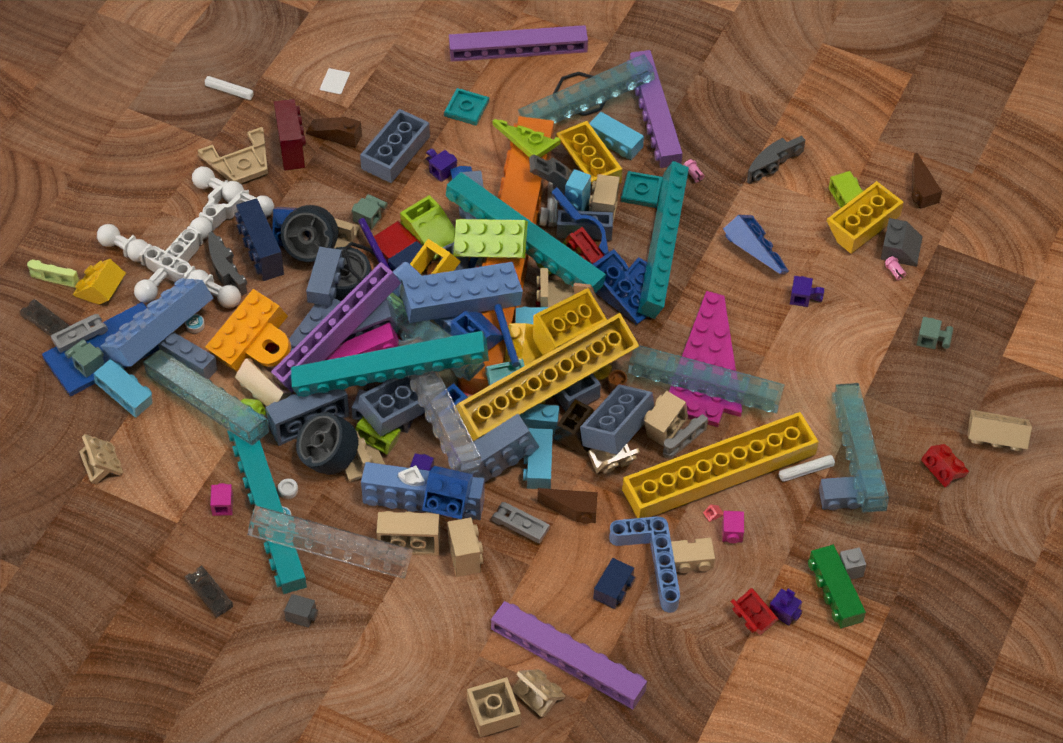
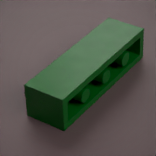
M834 544L812 550L808 559V566L816 575L817 586L822 588L824 592V601L827 605H830L834 622L838 623L840 629L862 623L866 611Z

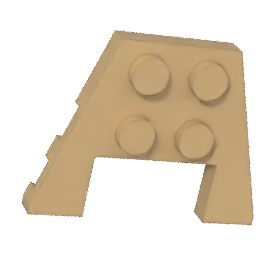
M263 127L247 132L253 146L219 157L213 145L198 150L199 157L228 181H237L241 184L268 174Z

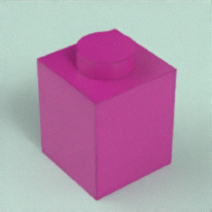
M220 483L218 485H211L210 506L213 516L233 515L232 484Z
M724 511L722 542L742 543L744 536V512Z

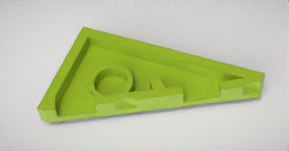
M493 120V126L529 157L533 154L542 157L561 143V139L558 137L551 139L545 137L542 132H535L520 125L516 128L508 125V122L504 120Z

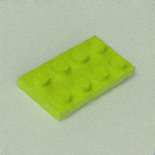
M456 219L453 255L466 258L525 259L528 221Z

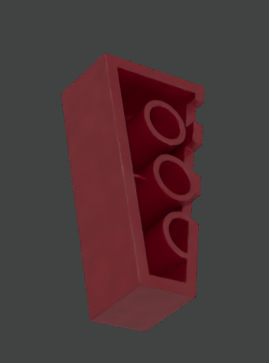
M295 99L274 101L284 171L305 168L303 146H306L300 107L299 105L296 106Z

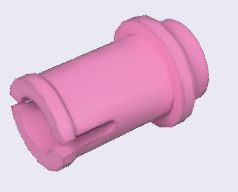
M690 159L684 163L685 166L689 167L688 173L696 183L699 182L698 178L700 180L704 178L705 175L697 167L696 161Z
M891 256L886 259L885 267L892 272L896 280H901L900 274L905 277L907 273L898 263V258Z

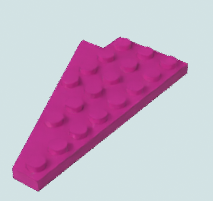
M706 291L669 392L686 402L688 419L692 420L703 414L708 418L707 424L715 427L719 426L723 412L741 417L742 405L724 295Z

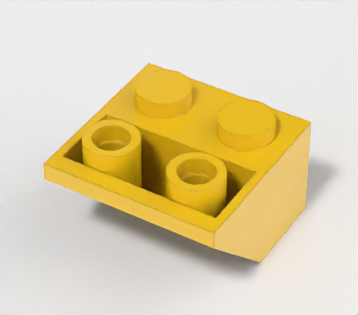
M111 259L103 262L99 261L96 265H90L84 271L85 276L76 284V290L73 295L98 305L107 302L126 272Z

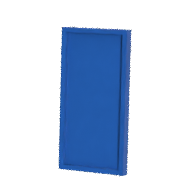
M143 302L102 322L108 327V331L103 335L98 334L86 340L87 344L90 342L95 348L99 347L102 350L104 364L109 359L101 345L105 343V339L108 336L116 334L123 324L132 321L135 314L143 312L147 308ZM156 345L152 350H150V351H149L146 355H144L141 359H143V358H145V357L151 355L152 353L158 351V350H159V346ZM54 347L42 353V356L70 397L96 384L94 373L86 378L74 367L72 357L69 359L66 357L65 352L67 350L60 353L57 347Z

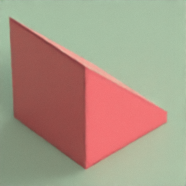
M711 504L703 514L711 522L723 516V511L718 505Z

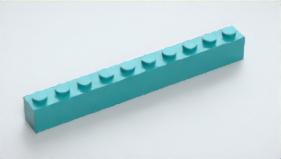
M675 161L671 162L663 174L638 313L653 319L658 316L665 305L689 167Z
M462 172L447 184L446 197L451 202L459 205L465 212H469L476 217V219L528 221L526 254L532 257L535 262L548 268L551 273L560 277L566 284H570L572 287L574 283L591 284L595 293L604 285L605 273Z
M483 331L293 366L291 367L292 388L297 396L306 397L319 392L327 393L335 389H347L357 385L364 386L367 383L384 382L394 378L402 379L406 376L422 375L431 371L439 372L447 368H460L463 365L481 364L482 362L489 361L487 339Z
M249 416L229 422L230 430H227L230 442L234 441L235 444L232 446L234 456L239 457L240 460L237 462L240 473L244 472L245 475L242 478L244 487L250 490V493L247 494L250 505L254 504L255 506L253 510L255 521H260L261 524L258 526L261 538L265 537L266 540L263 543L265 552L270 554L272 558L269 559L271 570H276L277 573L274 576L277 588L281 587L283 594L307 588L306 577L253 418Z

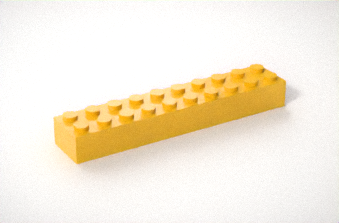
M618 313L461 401L453 409L472 442H474L516 414L521 415L627 355L638 348L639 344L622 315Z
M801 412L623 477L622 491L637 518L652 517L816 455L819 441Z

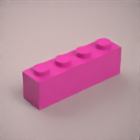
M389 322L340 344L325 360L399 347L398 336Z

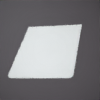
M329 68L320 90L341 94L350 72Z

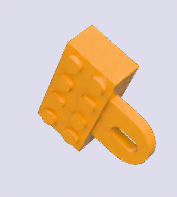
M252 289L205 348L217 360L236 373L245 358H252L266 367L277 366L291 351L290 339L283 331L278 329L288 315L278 304ZM268 343H274L280 349L276 354H271L265 350V347Z

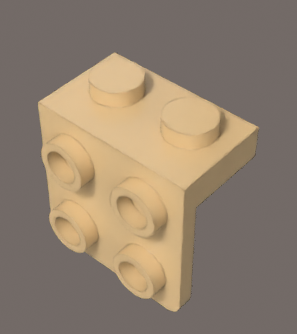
M540 268V276H537V287H541V290H537V302H541V307H551L574 295V289L570 284H566L563 280H548V268Z
M628 444L618 454H611L597 449L588 451L596 473L603 472V474L612 472L619 465L621 467L630 465L633 460L637 459L636 456L640 453L639 448L630 451Z

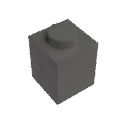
M291 594L284 610L285 619L288 622L309 628L311 622L316 620L318 614L315 600Z

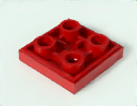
M399 221L374 236L387 261L412 243L417 241L421 244Z

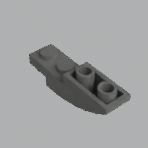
M801 135L789 142L781 138L765 148L751 164L748 170L747 182L750 184L754 181H759L769 174H774L779 170L780 163L804 152L806 140Z
M533 154L529 158L530 172L553 183V190L557 187L565 195V185L572 171L553 157L546 161Z
M212 231L209 232V251L216 276L223 286H235L239 289L241 296L245 295L248 283L246 278L238 273L236 266L233 264V252L230 248L224 246L220 236H216Z

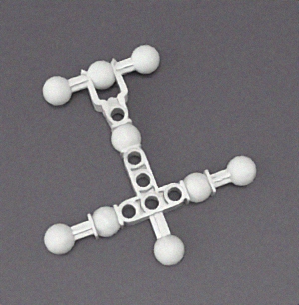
M201 166L195 169L192 174L194 185L200 189L211 187L214 190L208 195V203L203 208V212L199 213V217L191 222L190 226L175 239L166 251L152 246L142 239H136L134 235L127 239L121 236L118 228L112 224H105L98 229L97 239L102 246L112 247L116 245L123 249L125 257H129L135 262H141L143 266L146 265L148 269L155 272L149 280H141L135 285L134 295L140 302L148 303L153 301L158 294L157 286L164 278L173 282L184 278L203 280L210 293L217 296L221 306L234 308L241 300L239 289L232 285L221 287L215 284L213 275H208V273L200 269L196 270L195 266L191 267L188 261L197 252L199 245L203 244V240L209 237V232L214 231L226 219L234 217V213L237 212L236 204L256 199V197L250 195L249 190H244L239 182H228V180L223 182L215 178L210 168ZM258 196L257 199L267 218L273 213L274 203L268 196ZM223 197L228 204H218V202Z

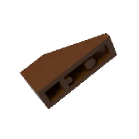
M347 117L313 119L306 134L356 148L362 137L361 121Z
M915 153L911 165L912 199L921 209L940 203L942 190L919 154Z
M538 488L537 502L575 522L584 524L596 523L598 492Z

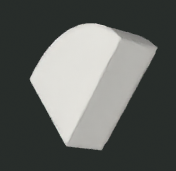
M417 466L398 473L399 479L407 485H425V480Z

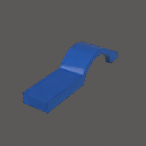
M556 187L552 191V196L576 224L589 222L595 225L602 235L599 249L604 255L609 253L605 229L601 222L593 216L581 215Z

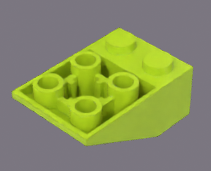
M430 195L400 212L401 224L421 242L422 246L428 239L440 247L454 242L455 227L441 206ZM435 255L433 257V260L439 258L440 256Z

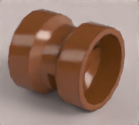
M613 370L609 373L607 386L609 393L619 384L627 386V375L624 371Z

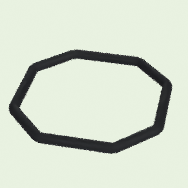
M575 72L561 77L553 92V98L560 109L586 116L603 109L610 94V89L600 77L583 72ZM577 75L598 80L602 83L607 93L599 108L587 112L562 106L556 96L563 80Z
M350 242L343 248V253L349 271L361 282L363 279L353 270L347 250L354 246L370 252L375 258L376 256L371 248Z

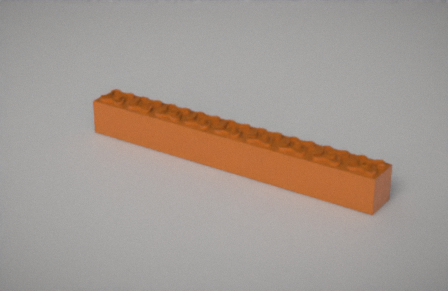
M519 116L518 122L514 123L513 127L517 128L520 125L535 132H542L545 137L554 139L553 120ZM510 141V150L507 152L504 177L501 179L498 198L537 225L546 180L530 172V157ZM552 150L540 158L549 161ZM525 253V259L485 258L482 266L513 262L523 290L530 256ZM519 306L502 308L508 326L509 323H516V308H519ZM495 310L480 312L501 331ZM504 339L488 350L489 361L482 362L481 364L463 365L459 368L458 388L462 392L474 395L489 386L485 367L504 363L506 352Z

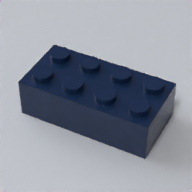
M258 199L236 204L237 212L234 214L237 223H239L236 224L239 235L243 234L242 240L245 248L250 250L248 254L251 262L255 261L254 268L256 274L261 275L263 281L284 275L282 252Z

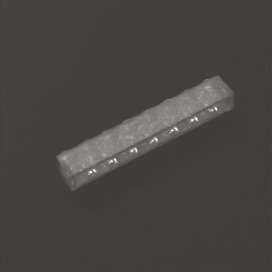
M418 336L398 342V347L423 341ZM431 371L422 375L406 376L410 379L412 391L416 392L420 407H423L425 410L427 421L431 422L433 426L434 436L439 438L441 442L442 452L448 456L450 468L465 473L479 470L481 456L439 373Z
M256 505L248 529V535L402 579L406 577L413 549Z

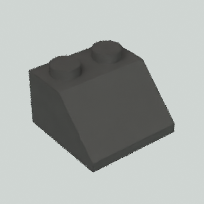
M889 218L881 260L894 256L898 258V263L917 267L923 236L907 221Z

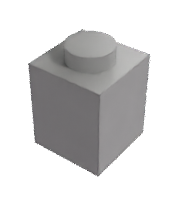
M860 547L841 551L839 556L850 580L863 577L866 562Z

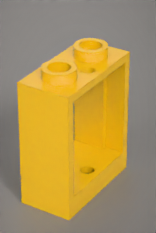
M428 239L410 265L422 274L433 257L438 255L442 260L431 273L437 274L454 271L461 261Z

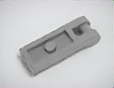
M94 314L51 335V339L61 353L83 339L86 341L98 334H105L108 331V327L105 323L101 322L102 319L99 314Z
M702 414L698 418L692 419L684 430L680 429L673 439H666L664 441L663 456L668 459L673 458L707 429L708 418Z
M502 502L498 507V512H495L491 517L494 523L502 524L539 544L550 529L549 524L506 502Z

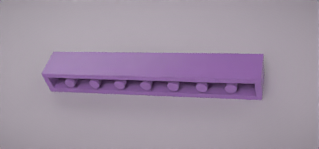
M586 25L449 34L450 59L452 62L584 53L588 50Z
M651 51L630 53V60H627V67L632 72L631 81L636 85L635 94L639 96L640 109H643V121L647 122V134L651 135V147L655 148V160L659 161L660 168L668 167L672 161L681 164L683 153Z
M380 262L271 371L273 375L292 393L294 390L292 388L291 367L324 361L401 284L396 275Z
M504 601L491 619V630L632 710L646 691L647 681L640 674L628 671L622 664H616L604 654H598L591 650L588 645L578 643L570 635L562 634L555 630L552 625L539 621L533 614L521 611L515 604H509Z

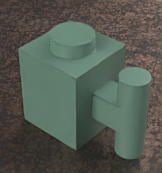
M368 194L365 199L361 198L352 207L353 222L358 223L359 219L365 218L369 228L372 230L381 219V208L386 209L388 203Z
M923 317L917 346L935 349L937 341H942V347L949 348L953 327L947 326L946 330L942 331L940 330L941 320Z
M84 339L65 352L68 359L72 357L74 367L86 378L104 365L102 350L99 347L95 348L90 342L87 344Z

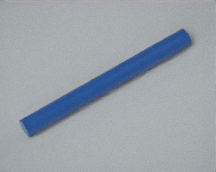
M497 304L494 306V310L513 367H518L520 363L502 306Z

